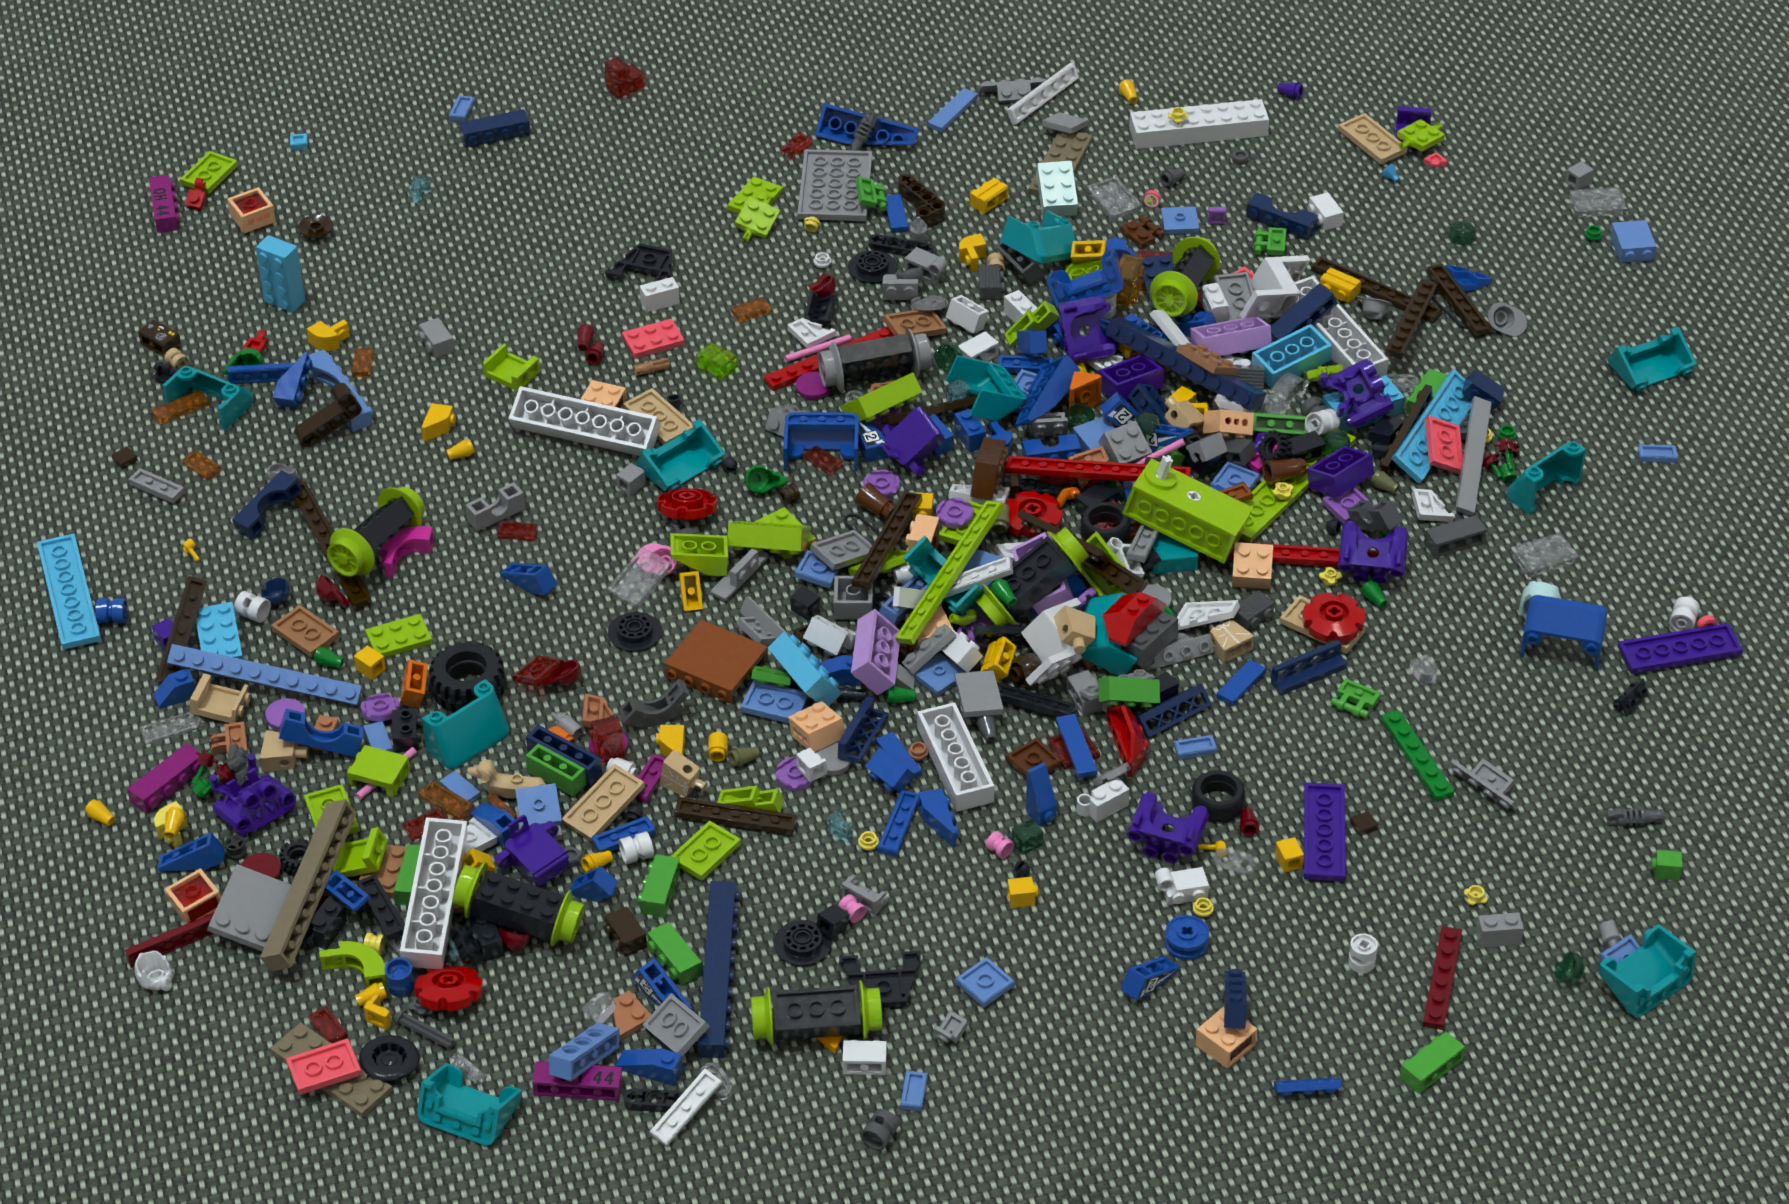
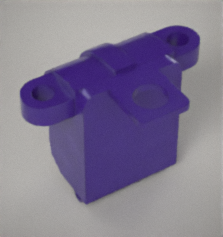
M919 406L895 428L890 424H886L882 428L883 433L886 435L884 438L885 443L881 442L880 445L889 457L897 459L902 465L910 468L920 477L925 472L921 463L944 442V435L930 416Z
M525 815L509 823L508 828L511 838L505 842V850L495 858V864L503 870L513 865L536 887L545 884L563 872L570 864L567 852L553 838L559 831L558 826L553 821H548L542 826L539 823H533L529 826ZM523 822L522 827L519 830L514 831L515 826L518 823Z

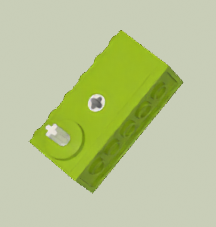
M1169 455L1167 457L1163 456L1161 462L1151 458L1132 486L1122 514L1225 564L1235 547V542L1240 540L1253 507L1170 468L1173 460Z

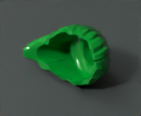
M247 347L231 357L223 370V374L228 375L227 366L262 365L265 362L264 358L257 349Z
M764 465L751 466L746 471L744 477V484H746L745 486L748 490L758 494L767 493L772 488L777 489L788 482V479L780 472H774Z

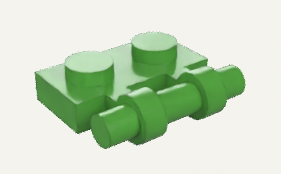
M858 176L856 188L859 204L875 208L878 204L881 211H886L888 201L885 197L886 189L883 187V184L878 183L875 185L874 180Z
M1269 227V232L1258 228L1254 234L1256 242L1253 244V250L1255 255H1261L1263 250H1267V255L1284 256L1286 228Z
M766 665L763 667L755 666L751 679H755L758 683L772 682L779 687L790 686L793 680L786 669H771L770 666Z
M1345 678L1336 694L1340 699L1333 697L1330 704L1336 706L1338 710H1346L1353 713L1355 717L1359 718L1361 716L1367 719L1370 712L1364 710V708L1373 710L1381 698V692ZM1348 701L1353 702V703H1355V704H1357V705H1356V706H1355V705H1352V704L1348 703Z

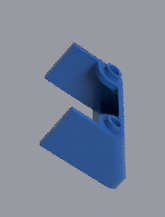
M792 412L785 416L783 445L784 471H788V459L800 458L803 455L804 449H840V454L843 458L854 459V471H858V415L840 412Z
M1542 595L1532 596L1529 600L1520 656L1524 657L1526 643L1539 644L1543 639V635L1582 642V650L1585 653L1596 655L1594 669L1598 670L1608 614L1606 608L1600 605Z

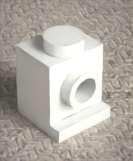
M808 748L797 754V768L809 782H812L827 774V760L825 758L821 759L818 753L815 754L811 748Z

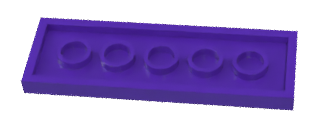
M1729 623L1618 642V649L1631 674L1740 656L1743 652Z
M1304 782V879L1345 881L1346 879L1345 784Z

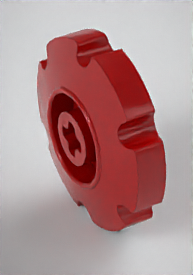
M674 489L658 497L657 509L661 511L662 515L673 519H699L717 511V497L712 492L703 489Z
M1037 491L1020 492L1016 494L1015 499L1009 498L1005 503L1010 507V528L1008 531L1018 537L1025 535L1028 539H1032L1039 535L1033 528L1029 530L1021 524L1022 521L1017 516L1020 510L1057 528H1060L1062 524L1063 511L1060 510V503L1047 493L1040 495Z
M1322 593L1312 597L1310 604L1304 606L1302 622L1304 627L1309 628V634L1323 642L1339 640L1341 643L1356 638L1357 632L1363 630L1365 611L1363 608L1358 607L1357 600L1348 595Z
M446 965L443 966V969H429L426 975H420L415 981V997L419 998V1003L426 1008L436 1011L440 1009L455 1011L471 1006L472 1001H478L483 994V980L478 978V972L464 966L451 967Z

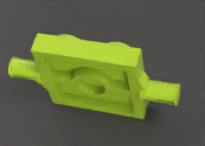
M1419 119L1397 131V137L1404 142L1399 143V148L1404 150L1411 146L1423 152L1445 139V134L1439 131L1443 128L1442 124L1437 123L1431 126Z
M767 194L763 202L751 197L747 199L734 224L735 227L745 232L742 241L748 243L752 235L764 239L767 238L780 215L779 209L769 205L773 199L771 195Z
M1343 365L1319 366L1316 369L1304 371L1303 376L1304 379H1309V382L1319 381L1321 373L1325 372L1330 377L1342 371Z

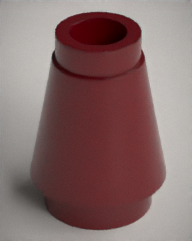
M582 324L577 329V348L581 351L588 350L594 337L595 331L591 325Z
M596 341L585 352L586 361L592 365L602 361L604 344L601 341Z
M1247 807L1241 811L1239 829L1245 836H1253L1258 832L1260 825L1253 809Z

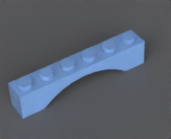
M324 349L310 354L312 369L308 373L313 380L325 383L331 387L338 383H345L362 407L361 413L346 423L352 432L373 425V411L371 407H367L364 398L358 395L355 386H352L348 377L342 374L340 366L334 363L333 357L328 355Z

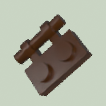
M1140 215L1138 218L1140 223L1132 220L1120 226V232L1140 249L1154 244L1155 237L1162 239L1165 236V233L1162 232L1158 225H1154L1151 219Z

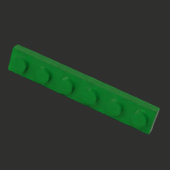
M1400 710L1381 715V722L1435 802L1454 797L1453 788Z

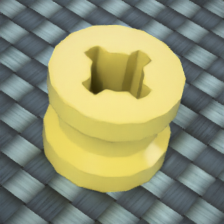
M368 932L365 936L364 944L373 948L379 955H382L385 949L386 936L382 934L375 936L373 933Z

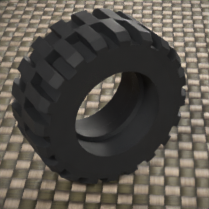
M466 641V643L457 642L453 646L445 647L444 651H439L436 657L432 659L429 666V677L433 698L441 707H446V710L450 712L458 711L476 700L474 687L485 679L493 685L498 699L502 697L505 691L506 682L503 660L500 654L488 645L484 646L481 642L472 643V641ZM467 674L479 676L469 681L456 680L457 677Z

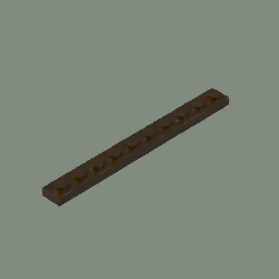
M306 481L300 482L303 491L293 501L353 609L372 604V599L359 575L344 576L338 573L330 564L327 550L334 531Z

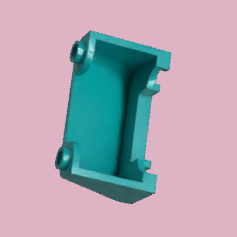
M1679 327L1670 329L1671 333L1669 335L1662 334L1655 340L1631 348L1625 345L1619 346L1607 358L1609 365L1632 390L1637 392L1646 389L1649 385L1679 375L1687 376L1693 372L1692 369L1697 365Z
M701 419L693 422V428L684 430L677 438L657 449L648 448L639 456L635 465L641 467L645 471V476L663 491L668 492L678 489L681 484L712 466L716 468L722 464V459L726 453Z
M1568 442L1531 465L1507 488V499L1530 515L1537 508L1535 492L1555 480L1561 485L1564 484V481H1572L1574 486L1581 482L1586 448L1577 442Z
M486 679L474 687V694L477 699L447 717L442 712L434 711L422 718L426 751L447 769H456L505 739L510 733L509 724L494 687Z
M1660 924L1652 929H1648L1644 933L1643 946L1618 963L1613 958L1604 959L1598 967L1599 975L1626 1010L1635 1018H1640L1685 987L1694 975L1696 951Z
M445 1063L421 1082L417 1115L424 1124L482 1145H491L499 1137L519 1105L522 1090L513 1086H507L501 1091L499 1097L463 1085L462 1071L454 1065Z

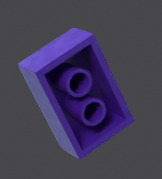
M1143 354L1098 370V374L1102 376L1101 391L1108 397L1118 392L1128 401L1130 400L1128 395L1138 383L1151 384L1156 391L1164 387L1163 368Z
M1347 446L1341 447L1307 468L1309 489L1333 497L1341 496L1344 492L1354 488V486L1367 480L1368 477L1374 474L1372 454Z

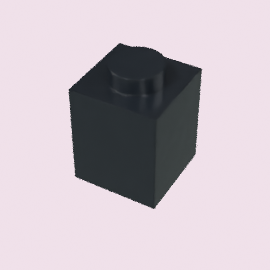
M804 586L790 596L791 610L806 620L817 615L821 610L820 596Z
M1168 672L1152 678L1160 682V703L1178 694L1179 683Z
M834 903L818 913L816 926L820 929L822 935L831 940L847 930L850 914Z

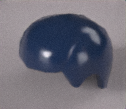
M284 578L268 580L265 589H261V597L268 599L273 606L284 603L290 596V588L287 579Z

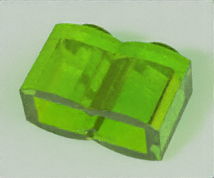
M709 343L696 354L697 365L701 369L711 371L713 375L724 378L738 367L737 356L728 350H723L714 343Z

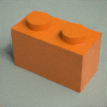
M408 660L403 672L400 704L419 708L425 695L427 663Z

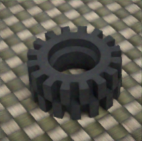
M1270 430L1268 434L1265 433L1263 435L1265 438L1260 439L1262 443L1258 444V447H1260L1258 453H1260L1259 458L1262 461L1289 459L1287 456L1292 454L1289 451L1293 449V446L1290 445L1292 444L1290 437L1276 430ZM1277 443V449H1276V451L1273 453V448H1274L1275 444Z
M294 839L290 840L291 844L286 842L284 844L285 847L280 849L281 868L289 876L292 873V876L295 877L302 859L292 860V858L304 856L309 845L306 839L301 842V839H297V842H294Z

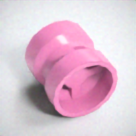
M995 831L988 837L986 847L991 851H995L998 857L1004 859L1013 851L1014 843L1010 839H1005L1001 832Z
M851 894L843 897L838 904L840 908L850 914L849 920L852 923L859 922L867 912V908L862 903H858L857 899Z

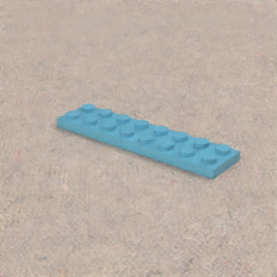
M1455 369L1449 372L1391 458L1417 483L1424 479L1432 465H1429L1425 419L1428 416H1432L1459 425L1471 408L1472 400L1462 394L1465 378Z
M75 534L38 541V550L62 649L101 641Z

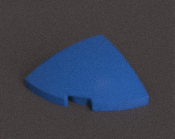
M1445 265L1463 291L1476 290L1492 283V278L1480 272H1473L1459 266Z

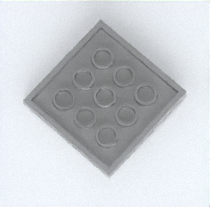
M236 864L207 931L263 952L291 884Z

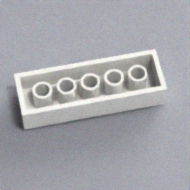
M956 703L917 711V728L928 748V752L955 811L993 803L994 784Z

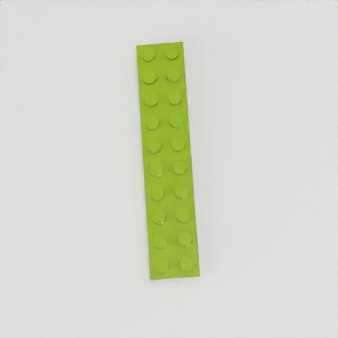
M1337 429L1335 432L1319 435L1326 444L1325 457L1343 446L1351 448L1356 443V437L1340 429ZM1322 459L1306 463V469ZM1307 473L1304 476L1281 482L1293 485V490L1290 492L1291 496L1285 500L1278 499L1273 494V490L1276 488L1275 484L1269 486L1265 480L1262 481L1252 491L1253 499L1243 502L1253 507L1241 539L1251 543L1309 488Z

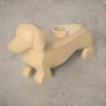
M491 760L480 761L478 766L467 769L469 775L481 778L484 788L489 792L488 801L499 802V796L516 798L515 789L547 785L540 777L522 776L519 773L513 775L497 773L494 762Z

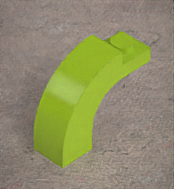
M342 941L340 942V948L319 951L322 971L353 968L364 975L366 988L375 982H382L384 988H388L383 959L373 948L359 942Z

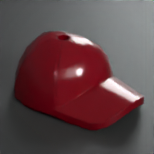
M823 273L816 282L808 285V287L817 297L824 298L834 295L836 284L832 275Z
M321 574L315 584L317 595L324 602L331 603L337 601L343 608H346L349 605V601L328 577Z
M567 660L544 673L541 677L542 685L545 687L556 682L563 687L570 686L579 680L581 666L577 660Z
M496 924L503 945L513 951L521 950L531 939L532 935L508 927H500Z

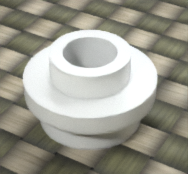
M820 252L816 254L814 258L815 266L826 268L831 264V258L827 253Z

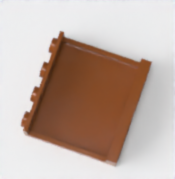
M700 620L664 663L665 677L674 681L681 679L687 687L733 704V693L752 672L754 667L758 663L765 665L768 661V646Z

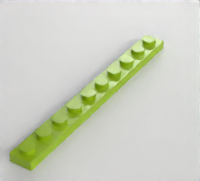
M986 501L896 635L895 639L898 643L914 645L1004 509L1002 502Z

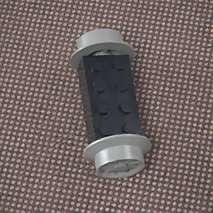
M910 328L906 329L905 334L836 346L835 342H831L829 350L818 352V367L823 386H836L839 392H843L844 383L870 380L876 377H887L911 371L918 378L920 370L930 369L932 366L931 349L926 334L914 335Z

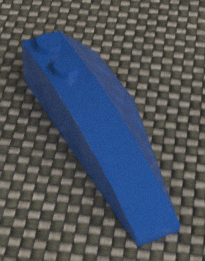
M824 103L815 136L844 144H852L854 133L859 128L858 125L861 124L860 121L865 114ZM877 118L874 129H872L870 137L867 138L868 141L863 145H915L919 128Z
M1068 354L1040 368L1028 388L1030 394L1026 395V403L1021 407L1023 411L1019 413L1015 424L1017 428L1048 412L1070 391L1074 371L1079 372L1080 369Z

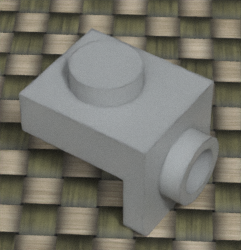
M950 1010L941 1026L936 1025L934 1030L938 1033L937 1037L945 1043L951 1041L957 1044L970 1022Z

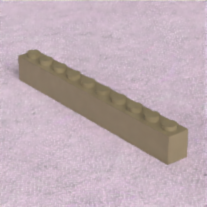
M346 799L327 803L260 956V959L271 971L291 968L357 814Z

